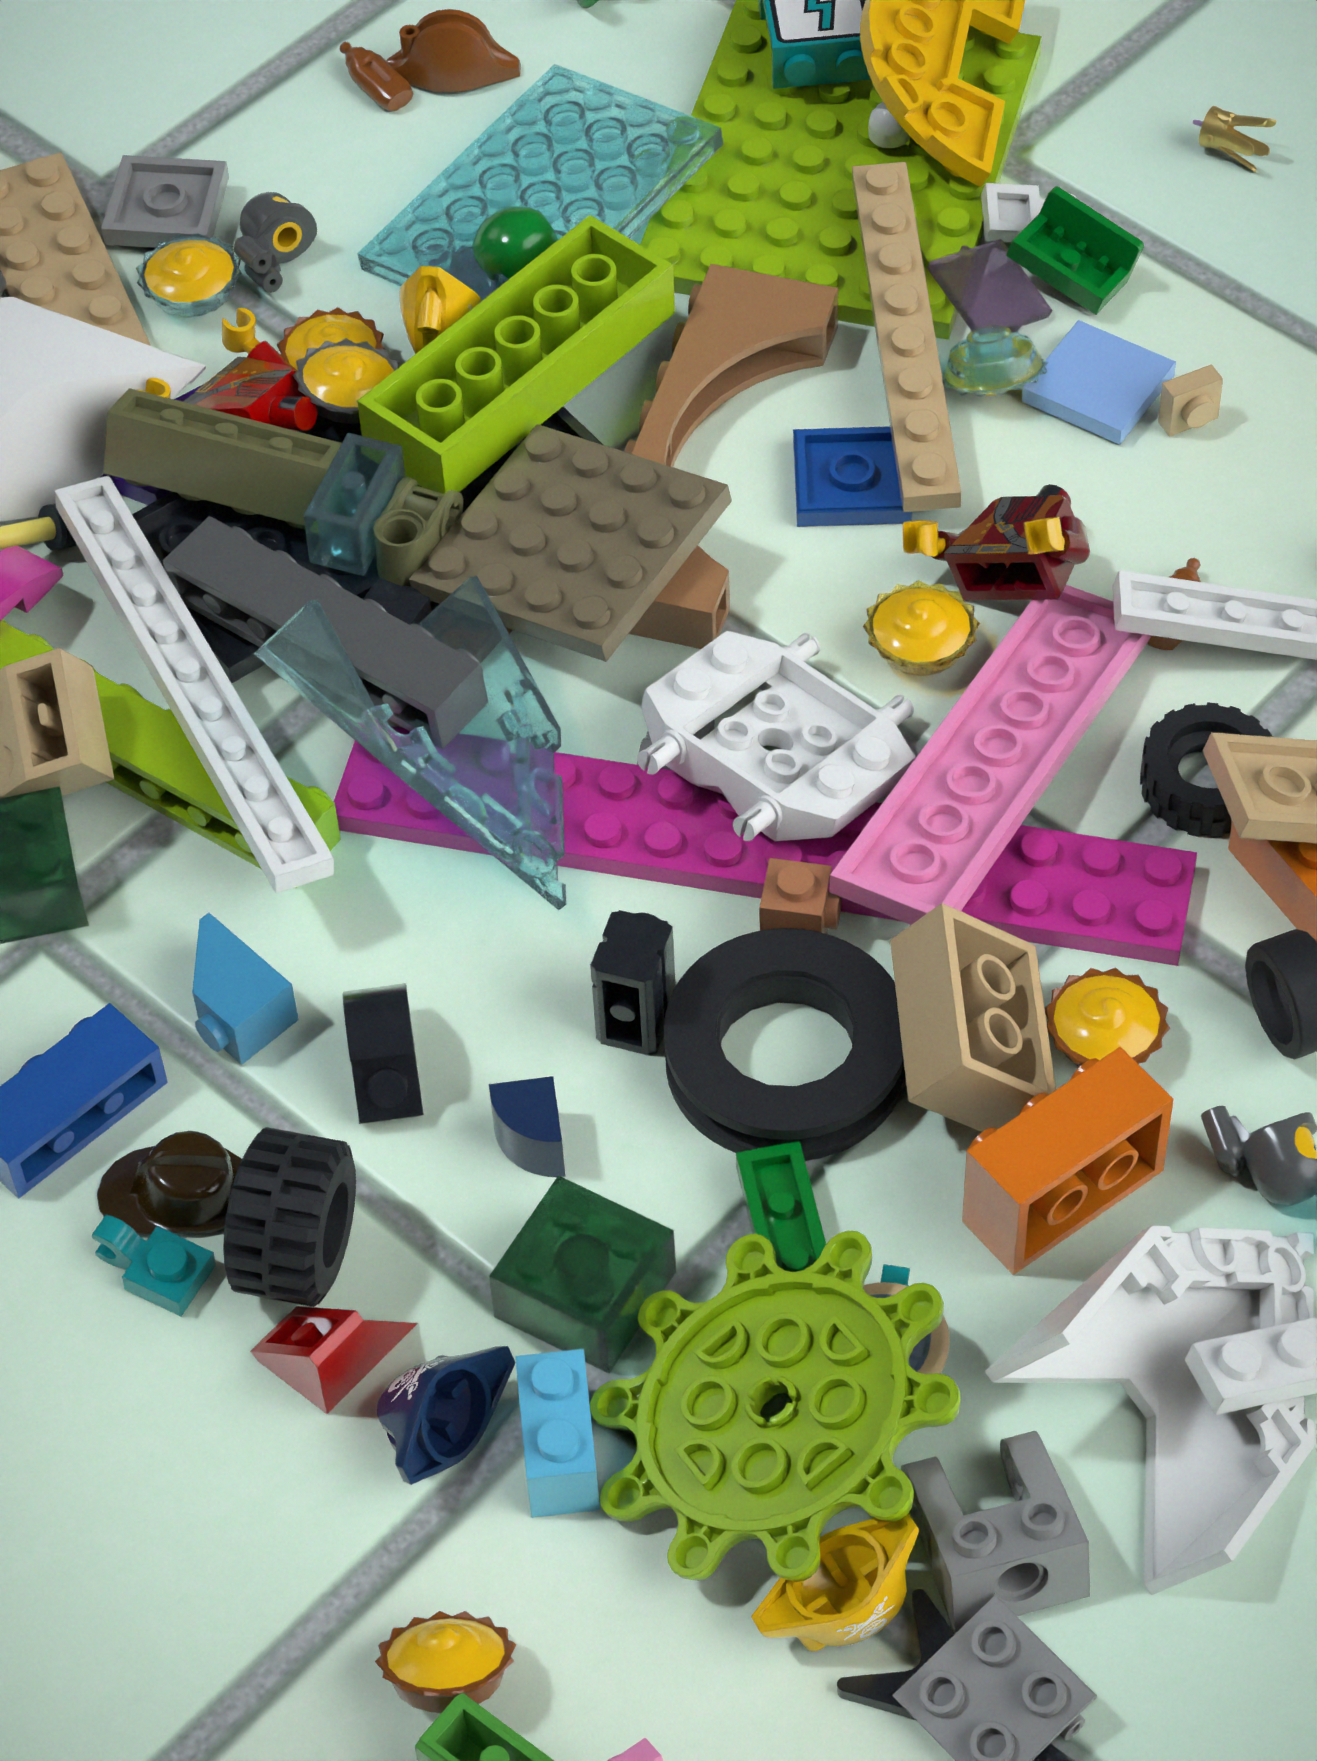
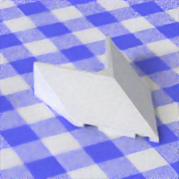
M15 297L0 298V526L38 519L39 511L43 506L55 504L54 490L97 479L104 474L107 412L129 388L140 389L145 392L147 379L152 377L159 378L169 384L171 388L170 399L174 400L189 383L192 384L206 369V365Z
M1152 1225L1135 1236L984 1371L993 1383H1120L1147 1419L1143 1585L1151 1595L1233 1562L1315 1446V1422L1305 1418V1396L1215 1415L1185 1362L1192 1343L1314 1318V1289L1305 1285L1306 1274L1304 1268V1259L1314 1255L1313 1232H1295L1288 1236H1272L1271 1230L1198 1227L1190 1232H1171L1170 1226Z

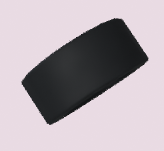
M1294 929L1253 944L1247 950L1245 971L1252 1004L1262 1028L1271 1043L1285 1057L1295 1060L1317 1052V941L1308 932Z

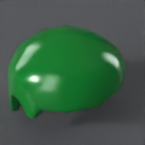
M509 206L496 211L482 222L474 237L472 251L480 269L490 280L494 281L496 274L504 275L510 279L558 241V238L546 217L539 210L529 207Z

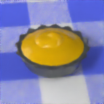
M345 338L338 343L324 341L319 348H308L305 358L296 361L298 371L293 376L299 384L298 390L305 397H310L311 403L316 404L317 414L333 422L356 424L360 423L357 400L399 368V362L389 359L385 349H374L367 341L356 344Z

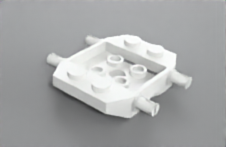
M726 631L648 686L644 692L641 708L652 745L640 751L637 755V761L641 769L644 771L648 768L647 774L653 775L666 765L690 783L723 794L739 815L733 821V828L738 837L744 834V841H751L760 832H763L774 841L832 837L891 791L916 758L897 728L899 724L913 715L914 707L912 702L908 698L903 702L904 695H897L881 709H874L806 664L807 660L817 655L820 651V644L817 638L813 636L809 640L810 633H803L788 646L781 647L773 642ZM756 688L763 690L756 695L755 700L732 717L722 719L718 727L702 739L694 736L696 732ZM762 746H774L780 749L768 751Z

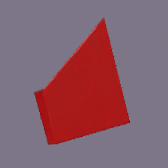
M296 1306L250 1352L259 1363L324 1413L328 1414L418 1323L363 1320L356 1310Z

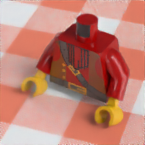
M238 308L236 312L238 327L230 325L223 318L221 335L224 347L235 353L247 352L248 356L235 358L183 402L293 431H307L311 429L317 419L316 404L311 403V398L305 397L298 390L299 384L293 376L297 371L267 341L260 343L255 338V315L246 308ZM152 377L146 381L145 392L170 398L171 388L164 380Z

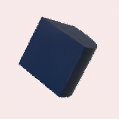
M553 1076L489 1084L495 1137L505 1156L515 1165L530 1173L547 1177H566Z

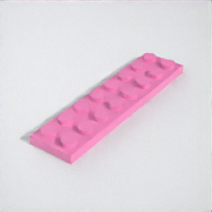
M1069 585L1065 586L1058 600H1031L830 874L829 892L910 925L941 903L961 911L1148 643L1151 635L1115 630L1113 601Z

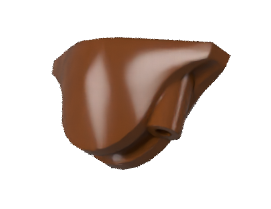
M454 9L437 10L421 18L416 25L403 26L399 31L401 50L386 60L410 85L436 92L470 91L520 77L521 70L519 58L501 47L493 39L486 25L479 18L470 13Z

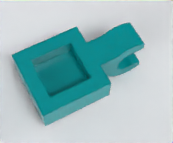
M105 1215L92 1233V1239L101 1243L95 1252L96 1256L110 1265L126 1270L122 1276L126 1291L182 1317L216 1266L214 1252L159 1226H156L146 1241L122 1220Z

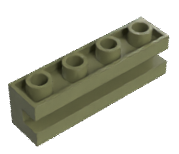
M129 388L107 412L104 474L123 478L127 483L134 486H154L177 492L181 497L188 500H207L230 506L241 514H260L280 519L295 528L321 530L340 505L342 484L334 483V476L344 465L346 444Z

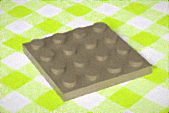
M537 424L436 545L427 561L412 574L409 581L412 588L418 590L422 595L430 597V601L607 662L732 502L729 487L727 484Z

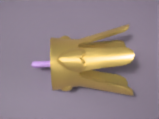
M1212 106L1203 121L1193 120L1194 125L1201 127L1199 134V145L1201 147L1221 150L1255 173L1256 167L1233 151L1246 156H1252L1253 154L1267 156L1270 154L1268 145L1237 131L1234 127L1269 128L1275 126L1277 122L1275 119L1237 115L1217 106Z

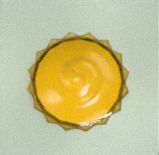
M918 580L910 586L896 584L890 593L878 594L876 604L866 609L868 620L863 625V628L869 635L868 644L877 649L881 658L890 667L905 674L926 676L941 673L953 666L960 657L965 656L967 649L977 641L975 632L980 622L974 618L975 606L964 602L961 592L948 591L942 583L929 586Z

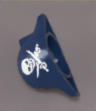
M495 1346L456 1356L439 1355L433 1360L408 1369L386 1387L377 1404V1416L383 1429L387 1431V1436L393 1449L396 1451L395 1465L404 1482L412 1485L458 1464L478 1444L487 1429L516 1363L508 1346Z

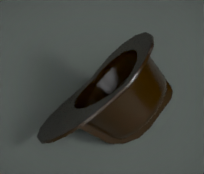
M196 1131L176 1132L163 1138L156 1146L134 1150L112 1164L102 1176L97 1191L99 1211L103 1217L110 1215L122 1220L133 1228L138 1235H151L156 1226L172 1233L219 1231L225 1228L229 1198L242 1159L224 1148L219 1141L205 1133Z

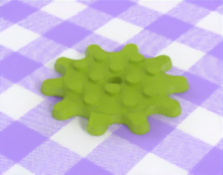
M850 1230L838 1233L828 1241L820 1257L813 1265L797 1272L784 1271L777 1265L774 1248L771 1242L764 1236L749 1234L737 1239L730 1246L726 1254V1283L722 1290L712 1299L701 1303H692L671 1290L653 1293L645 1299L639 1309L638 1322L643 1331L656 1343L657 1353L652 1365L638 1377L608 1381L601 1385L593 1394L590 1401V1413L593 1419L602 1427L632 1431L637 1440V1449L632 1461L624 1469L610 1477L601 1489V1507L609 1517L624 1522H634L662 1508L673 1509L677 1514L678 1527L676 1535L669 1546L667 1559L670 1568L679 1577L695 1581L707 1579L715 1572L722 1558L733 1546L743 1540L760 1539L767 1549V1559L773 1572L783 1579L796 1582L805 1581L817 1572L820 1565V1534L826 1523L833 1516L848 1508H862L870 1516L878 1520L895 1522L903 1519L912 1509L914 1499L912 1482L904 1472L894 1465L892 1461L894 1452L901 1440L914 1430L925 1427L944 1426L952 1422L960 1410V1390L955 1381L947 1375L916 1372L909 1365V1357L913 1348L925 1336L933 1332L943 1320L944 1302L940 1292L933 1285L914 1283L905 1287L897 1294L886 1298H875L864 1291V1283L872 1265V1247L862 1233ZM781 1393L789 1394L792 1403H787L779 1414L770 1417V1422H766L764 1418L760 1417L763 1404L771 1400L774 1395Z

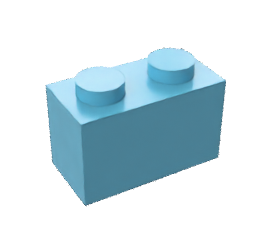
M584 1349L515 1356L531 1518L599 1511L600 1502Z

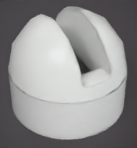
M883 102L872 110L869 117L868 135L874 144L883 148H896L908 142L910 136L898 124Z

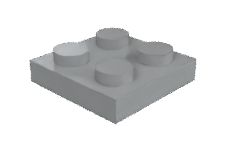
M122 155L101 226L104 245L164 248L171 243L185 240H205L212 243L229 179L227 161Z

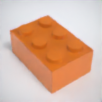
M1118 1047L1101 1060L1093 1058L1086 1061L1074 1072L1070 1081L1051 1094L1044 1092L1036 1095L1028 1101L1017 1117L999 1129L991 1127L984 1130L972 1141L968 1150H966L962 1222L1009 1272L1015 1275L1164 1170L1174 1099L1121 1047Z

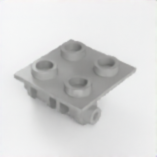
M996 1595L892 1695L955 1761H1033L1058 1735L1064 1740H1069L1076 1735L1085 1723V1719L1080 1713L1097 1698V1695Z

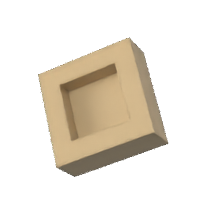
M1212 364L1162 383L1158 423L1169 437L1191 428L1202 427L1218 418L1223 378Z

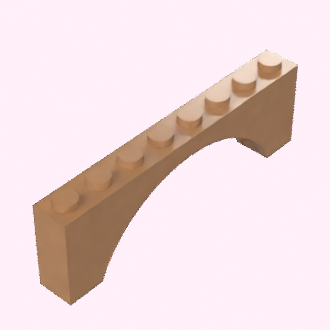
M710 264L702 285L695 284L692 288L688 304V319L686 323L679 322L676 326L672 342L673 355L670 362L663 360L660 364L656 379L655 398L653 401H645L640 415V434L637 441H628L625 452L673 467L682 447L693 431L724 402L738 393L778 375L823 366L838 329V288ZM697 545L629 634L702 649L720 636L729 613V570L711 558Z

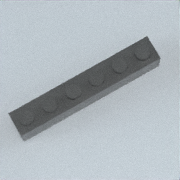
M209 516L163 560L167 575L187 607L442 750L488 703L481 663L471 653L464 649L455 650L433 638L422 626L414 623L410 625L387 613L376 601L359 598L343 589L330 576L325 574L319 576L297 564L284 551H273L256 542L246 531L234 526L231 528Z

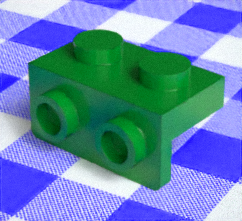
M1055 186L1047 194L1040 213L1012 240L1006 256L1097 315L1128 282L1144 248V243L1060 187Z

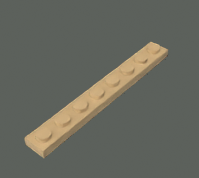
M906 162L852 166L853 191L903 512L961 507V487Z

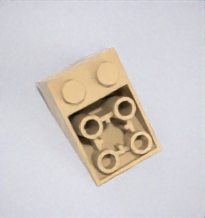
M58 648L0 669V816L114 779L92 665Z

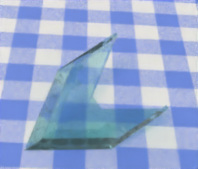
M478 576L469 577L418 624L440 642L455 650L464 649L471 653L481 663L488 703L443 750L432 743L424 726L414 728L406 735L400 734L390 727L387 720L393 715V712L388 704L377 706L373 704L318 600L308 601L254 653L255 656L556 909L560 910L566 905V884L558 881L557 861L565 855L562 776L555 774L554 752L561 747V728Z

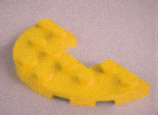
M866 0L860 22L861 48L868 74L886 108L907 134L928 154L939 161L950 174L962 177L981 187L991 174L1005 101L958 79L969 25L973 26L986 35H991L1010 44L1019 32L1025 0Z

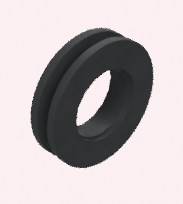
M793 928L767 929L738 936L711 949L690 966L674 988L667 1005L664 1020L666 1075L673 1098L684 1116L700 1133L732 1152L736 1153L800 1141L805 1161L834 1155L854 1146L872 1134L893 1111L905 1086L906 1076L895 982L884 967L872 956L859 947L838 937L818 931ZM775 1003L805 1004L828 1013L846 1029L852 1043V1049L844 1063L824 1078L798 1086L768 1085L743 1075L726 1059L721 1043L730 1026L751 1010Z

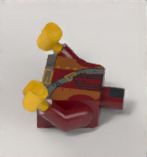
M1052 484L1043 486L1036 496L1000 497L993 500L970 526L959 534L938 531V522L916 520L903 522L904 553H922L936 560L946 561L963 600H1058L1074 566L1084 563L1090 555L1085 525L1082 520L1074 516L1071 509L1070 496L1063 488Z

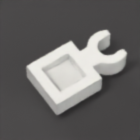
M999 183L985 184L981 193L985 241L1012 242L1041 211L1045 199H1040L1039 186Z

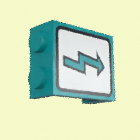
M758 0L760 18L767 21L772 49L773 89L871 80L863 58L860 42V22L866 0Z

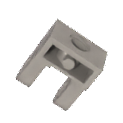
M1037 1431L1001 1439L1000 1453L1002 1464L1016 1502L963 1515L943 1467L936 1456L901 1465V1471L912 1482L914 1490L913 1505L910 1513L919 1529V1536L933 1568L934 1582L955 1632H958L994 1595L1016 1616L1090 1597L1089 1541Z

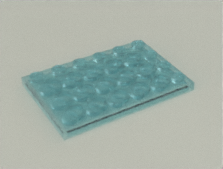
M554 64L357 253L361 270L402 286L420 266L440 267L475 291L484 300L509 280L501 274H496L494 281L490 280L480 269L472 251L473 240L479 226L486 218L496 211L509 206L533 208L539 210L546 217L559 240L586 217L591 215L626 237L631 238L724 144L721 127Z

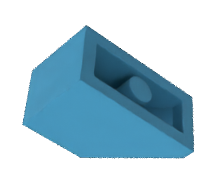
M207 913L199 919L192 990L198 1015L195 1027L200 1037L211 1049L216 1052L224 1049L242 1065L299 1020L292 983L212 914Z

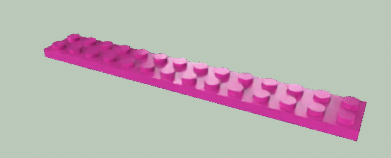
M361 722L334 799L339 831L760 899L762 897L769 858L830 865L833 871L882 805V803L875 802L832 837L774 841L763 832H760L751 841H744V834L738 837L733 828V821L739 815L725 796L694 785L673 770L659 769L657 773L651 775L647 774L648 768L643 771L639 765L457 736L442 750L405 728ZM1020 825L961 912L1027 942L1178 966L1197 852ZM842 897L841 912L900 921Z

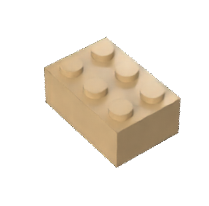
M944 903L935 907L890 940L909 1102L983 1132L991 1127L999 1129L1017 1117L1028 1101L1036 1095L1044 1092L1051 1094L1056 1090L1035 945Z

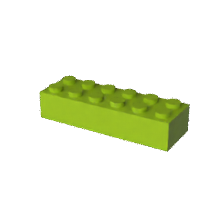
M589 215L357 400L364 449L406 477L415 479L418 485L423 488L444 494L449 490L460 492L522 441L537 424L541 425L675 314L673 264Z

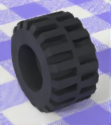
M269 1127L263 1128L255 1136L238 1167L225 1220L223 1255L228 1284H230L231 1290L237 1293L311 1307L321 1303L334 1284L341 1268L353 1221L356 1197V1170L352 1151L347 1142Z

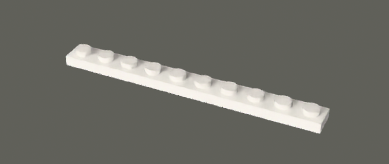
M110 476L54 490L56 509L275 893L333 876V855Z

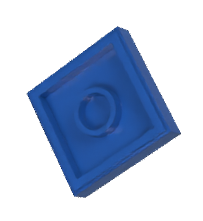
M890 426L793 429L797 527L903 524V522L912 521V512H903Z

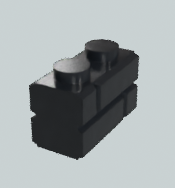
M622 910L611 912L602 934L603 942H599L590 964L591 981L593 982L592 994L596 1039L603 1045L649 1056V1054H655L658 1051L664 1035L667 1005L676 987L673 926L668 924V921L661 920L649 913L640 912L634 914Z

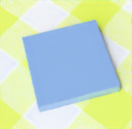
M1078 320L1040 366L1036 375L1030 378L1023 387L1022 402L1120 445L1160 395L1162 383L1171 380L1175 376L1176 361Z

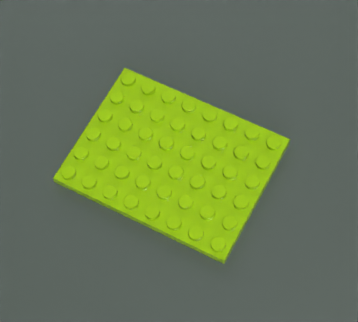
M736 0L640 245L673 264L674 293L690 295L695 284L702 285L710 264L838 288V321L875 327L853 191L852 166L906 162L935 337L949 340L984 232L981 193L986 183L1000 182L1041 53L1042 36L1018 32L1011 43L1008 44L991 35H986L969 25L958 79L1005 101L991 174L984 184L979 187L962 177L950 174L939 161L928 154L911 137L907 143L896 148H883L874 144L868 135L869 117L872 110L883 101L877 93L872 80L773 89L772 49L767 21L760 18L758 0Z

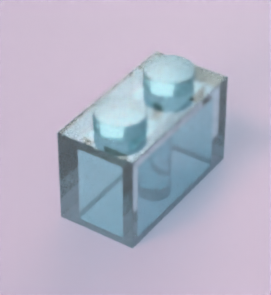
M347 433L303 515L310 563L365 576L376 555L373 531L375 521L380 517L391 500L397 484L405 477L402 446Z

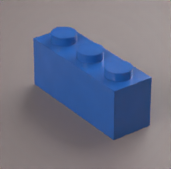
M111 1003L107 1004L92 1017L80 1020L74 1025L67 1036L43 1054L30 1058L16 1075L0 1086V1182L18 1199L168 1083L159 1047Z

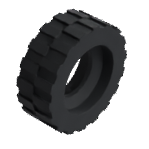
M1207 702V705H1196L1195 703L1184 705L1183 709L1177 711L1173 709L1164 715L1163 720L1160 722L1156 721L1150 728V736L1145 738L1140 772L1141 794L1144 802H1148L1151 806L1150 811L1157 819L1159 817L1167 822L1166 825L1174 830L1180 829L1186 831L1187 835L1199 837V835H1210L1211 838L1222 837L1223 834L1231 833L1232 819L1219 789L1200 787L1185 781L1179 773L1178 765L1185 755L1203 752L1211 732L1273 737L1268 729H1264L1260 725V721L1253 715L1248 716L1242 713L1241 709L1233 706L1224 707L1219 706V703Z

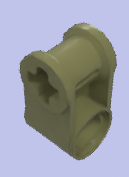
M404 477L400 480L391 500L380 517L375 521L373 527L377 570L380 578L400 586H411L409 578L416 570L422 567L432 550L462 515L463 496L460 492L449 490L444 494L420 487L418 482L410 477Z

